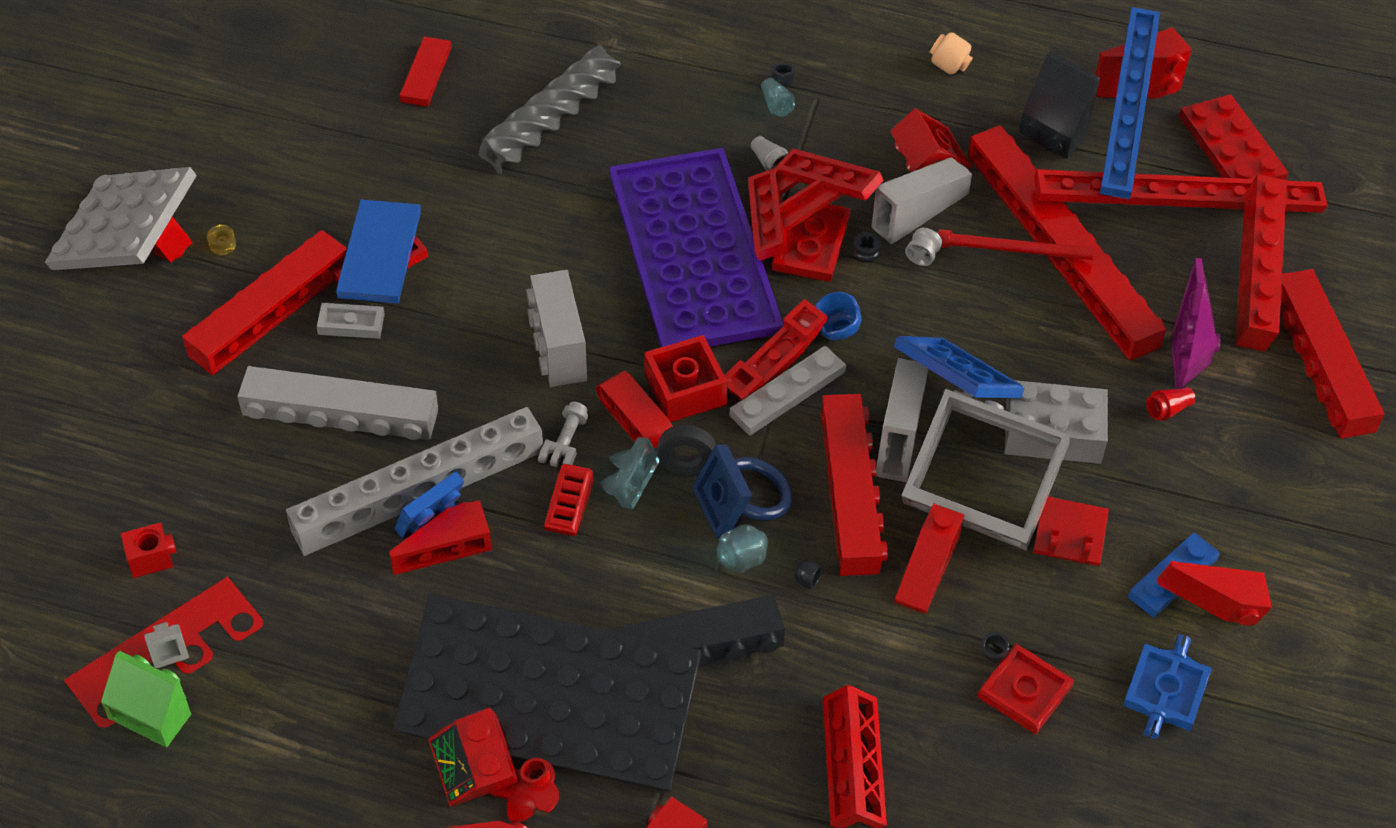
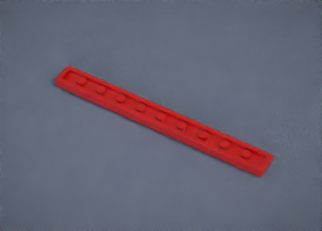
M1037 169L1034 175L1038 201L1244 209L1245 193L1254 180L1135 174L1130 199L1099 194L1103 172ZM1287 181L1285 211L1323 213L1328 205L1322 182Z

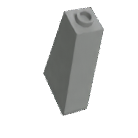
M950 157L880 184L875 192L871 227L892 245L968 195L972 173L965 166Z
M898 358L883 424L876 477L907 482L928 375V368L917 361Z

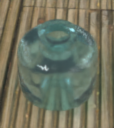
M750 524L740 525L722 534L716 550L718 558L726 569H731L736 573H743L764 562L767 554L768 539L763 531L757 530L754 526Z

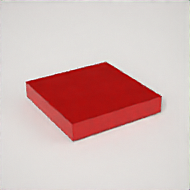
M1015 643L1007 657L1001 661L980 688L977 697L1036 735L1072 688L1075 680Z

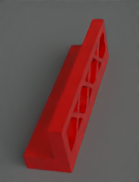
M847 684L823 697L830 826L846 828L854 823L862 822L874 828H884L887 826L877 697ZM858 703L865 705L866 719L860 711ZM861 732L868 742V750L861 741ZM863 764L870 773L871 783L863 772ZM865 797H867L873 807V814L866 811Z

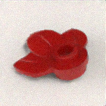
M531 758L522 765L521 769H515L519 783L490 793L494 797L508 799L507 816L510 822L525 821L537 809L550 813L559 799V790L553 783L555 779L553 766L542 758Z

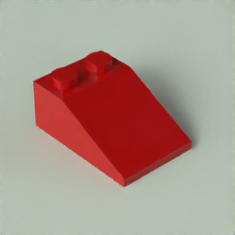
M1173 27L1157 32L1147 98H1160L1181 90L1192 49ZM1125 44L1100 52L1095 73L1096 76L1100 77L1096 97L1116 98Z

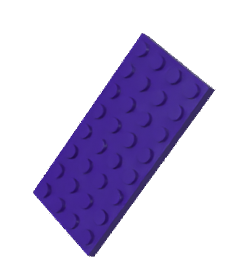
M723 148L609 167L610 180L660 348L704 335L711 347L775 335L784 326L762 260L759 261L755 254L753 234Z

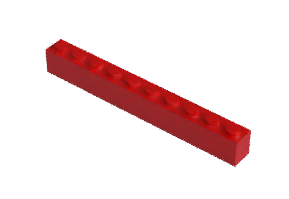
M1001 125L971 136L968 158L1035 242L1096 248L1095 260L1056 256L1047 257L1128 360H1134L1160 349L1166 332L1161 318L1156 317L1148 307L1144 297L1135 291L1130 285L1129 279L1117 269L1111 257L1104 253L1096 243L1094 236L1087 232L1077 215L1072 213L1064 202L1038 201L1034 180L1037 169L1031 163L1029 156L1024 154L1017 146L1014 138L1008 135Z

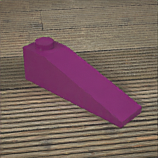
M1195 258L1170 338L1175 387L1182 388L1211 364L1214 352H1219L1221 339L1220 334L1215 333L1214 318L1202 258Z

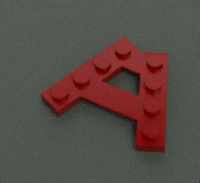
M793 148L775 168L748 177L754 251L758 260L776 257L781 253L787 252L786 231L840 196L847 195L866 201L884 181L880 171ZM800 182L808 184L807 187L782 202L781 194Z

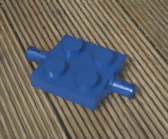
M1178 635L1173 650H1162L1145 644L1123 706L1149 717L1144 730V735L1148 738L1153 726L1155 728L1151 739L1159 737L1162 723H1169L1191 731L1212 668L1197 663L1186 655L1191 643V639L1186 636L1184 644L1181 646L1184 635Z

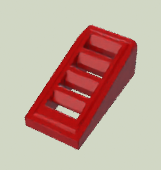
M562 464L546 516L544 530L576 537L594 485L593 470ZM568 491L579 494V496L567 494L564 492ZM560 503L575 506L576 509L560 506ZM556 515L566 516L573 519L572 522L556 518Z

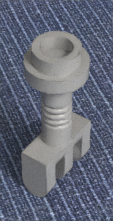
M570 402L569 405L565 406L562 415L566 421L557 442L545 440L538 456V462L545 464L551 453L553 455L550 460V466L558 467L562 457L565 458L563 464L573 465L577 453L576 448L570 447L569 444L577 426L585 424L588 419V409L586 406L579 402Z

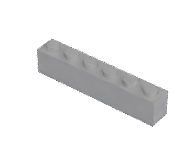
M252 366L247 367L237 396L242 415L254 419L265 418L280 420L284 423L295 422L310 424L315 427H333L350 432L363 431L380 436L406 437L411 440H430L438 414L437 395L434 390Z

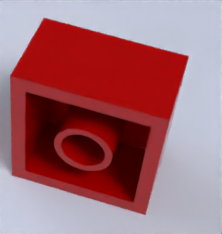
M704 335L644 353V376L661 411L670 422L727 404V380Z

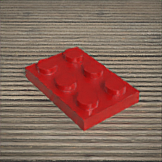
M828 204L786 231L788 251L774 257L772 270L831 282L850 219L851 208Z

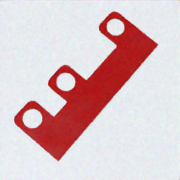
M227 576L64 679V681L95 723L101 728H106L115 722L100 717L97 713V707L102 700L114 658L121 651L130 656L134 654L139 655L150 664L153 663L144 634L154 632V625L167 622L168 627L179 624L186 647L196 645L203 650V657L196 664H185L182 660L175 662L183 673L189 674L213 658L212 650L198 633L218 621L233 640L241 641L263 626V619ZM247 613L252 616L253 625L249 630L237 632L232 628L231 621L237 614Z

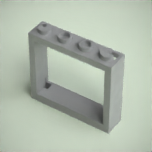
M945 389L901 495L903 504L929 513L934 503L965 514L963 527L1027 551L1069 446L1070 434L1065 433L1066 430L1057 428V424L1048 423L1046 426L1034 421L1035 418L1027 413L1017 411L1016 414L1005 411L1002 405L994 401L986 400L983 403L972 399L973 396L965 391L962 393L957 390L953 392ZM952 410L1055 448L1023 528L920 489Z

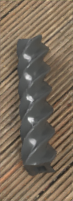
M601 45L595 46L581 60L568 67L561 76L553 79L543 91L532 96L523 107L515 110L503 123L490 130L485 138L482 139L478 153L479 156L491 163L495 170L502 174L504 163H518L521 161L523 147H538L540 145L541 134L544 130L557 131L560 128L562 115L578 114L581 99H596L600 84H614L616 82L615 70L621 66V63L610 57Z

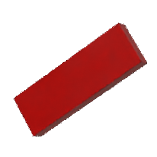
M423 37L401 90L400 102L429 106L451 51V41Z

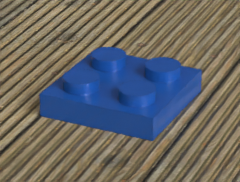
M457 471L402 509L394 528L402 539L410 533H415L427 524L430 519L437 514L439 515L445 509L456 506L454 502L461 496L459 492L465 482Z

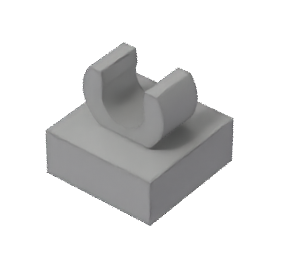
M164 622L154 625V632L144 634L155 668L189 658L179 624L168 627V623Z

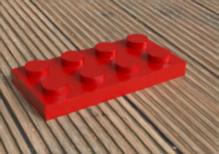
M1232 94L1181 108L1179 117L1222 178L1255 179L1257 174L1287 180L1289 172Z

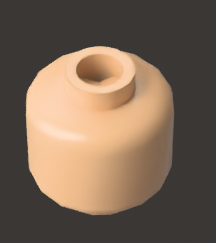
M953 32L948 33L946 36L941 34L929 52L932 54V63L950 75L955 74L959 69L964 72L973 59L969 55L971 44Z

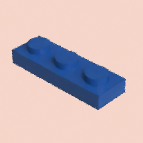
M1194 532L1130 590L1128 598L1155 618L1178 597V595L1157 584V578L1169 563L1176 561L1211 566L1218 560L1220 552Z

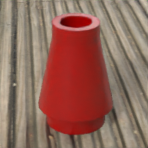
M1189 387L1156 390L1147 398L1146 408L1153 419L1166 421L1186 407L1195 403V394Z

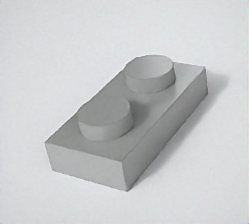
M322 303L317 322L318 335L380 339L385 316L384 307Z

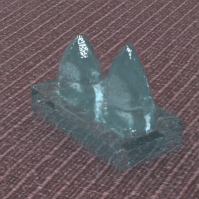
M638 437L632 448L609 456L610 461L620 470L618 473L603 479L601 485L608 494L616 496L622 508L633 509L659 463L657 453L649 438Z

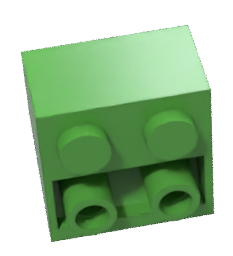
M121 651L116 654L101 700L108 719L167 748L191 715L186 700L187 697L180 684L181 680L174 672L168 669H162L161 671L154 668L146 659L136 654L130 656Z

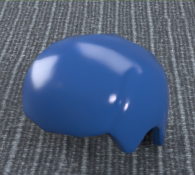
M844 292L829 293L818 300L815 307L828 316V320L820 330L823 337H826L828 340L838 341L847 339L858 331L862 315L854 296Z

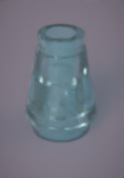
M774 78L764 80L761 84V90L763 91L769 111L780 117L790 114L795 107L794 95Z

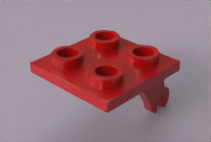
M1048 496L1039 518L1033 553L1100 566L1109 509Z

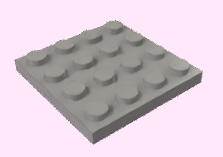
M191 167L100 176L94 181L93 188L87 197L80 203V208L73 219L66 225V230L59 241L53 245L52 252L45 263L51 270L144 264L197 175Z

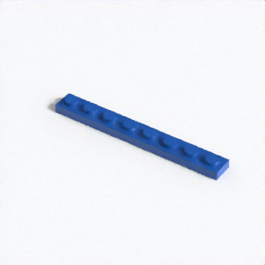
M1131 8L1099 194L1130 199L1160 18V12Z

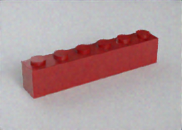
M1257 174L1244 196L1235 345L1265 352L1279 334L1287 181Z
M323 230L307 239L303 245L290 255H286L270 270L262 273L257 280L244 290L237 292L232 299L220 308L215 309L211 315L198 325L191 327L182 336L187 356L213 376L334 282L333 272L343 267L347 248Z
M1309 269L1282 274L1280 306L1282 322L1293 338L1295 351L1300 353L1305 363L1307 376L1311 377L1315 384L1319 401L1325 405L1331 426L1335 427L1340 439L1376 433L1385 413L1314 270Z
M861 394L823 395L821 422L840 576L880 574L882 561H887L888 553L886 541L880 540V533L884 531L883 514L877 513L876 505L880 504L879 486H873L872 478H876V461L869 458V452H872L873 440L872 433L866 432L865 426L869 425L868 406L862 405Z

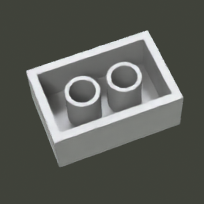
M568 270L531 275V288L526 289L527 302L531 309H527L530 327H533L535 331L533 333L535 349L542 356L539 357L541 375L548 376L550 387L587 381L586 342Z
M1016 381L1023 385L1024 392L1022 398H1007L1006 411L1016 414L1017 411L1024 412L1034 417V421L1046 426L1048 423L1057 424V428L1066 430L1065 433L1070 434V443L1063 460L1102 463L1108 442L1107 389ZM1005 430L1004 454L1052 458L1055 450L1054 447Z

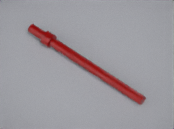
M939 229L936 232L942 239V248L961 246L1095 260L1096 248L953 234L952 230Z

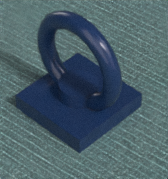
M727 444L715 445L692 486L716 538H727L741 514L760 521L775 520L782 517L789 510L792 503L791 487L778 469L763 460L753 457L734 459ZM740 470L755 471L767 477L779 492L778 503L768 508L757 507L748 503L752 494Z

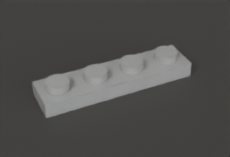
M824 346L731 407L729 416L751 436L844 374L846 364L828 347Z

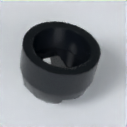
M787 63L775 64L772 67L773 83L783 88L789 86L794 80L795 68Z
M807 560L800 562L795 569L796 581L800 585L813 590L820 579L822 565Z
M1000 632L988 633L983 638L981 644L983 655L993 662L1002 661L1007 657L1010 649L1008 638ZM991 643L1001 653L997 654L988 645Z

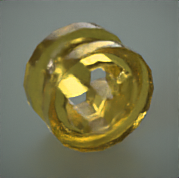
M217 225L208 231L207 241L209 242L211 252L217 255H226L235 249L236 239L231 227Z

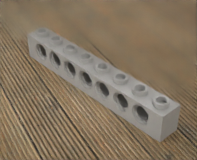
M528 407L515 411L286 509L291 533L303 555L311 554L400 515L405 506L456 471L465 481L462 486L463 488L538 455L543 446L542 429Z

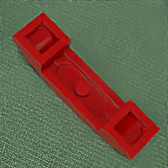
M804 299L783 319L784 326L745 363L740 360L724 375L727 380V390L742 401L780 376L810 345L828 320V316Z

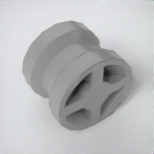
M919 228L915 231L912 241L906 247V256L917 265L928 266L934 261L935 253L940 250L942 239L938 233L929 228Z

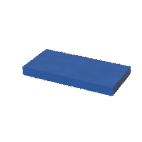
M360 200L336 290L337 298L399 304L421 214L420 204Z
M896 337L894 344L896 349L973 397L1022 398L1024 392L1023 385L943 337Z

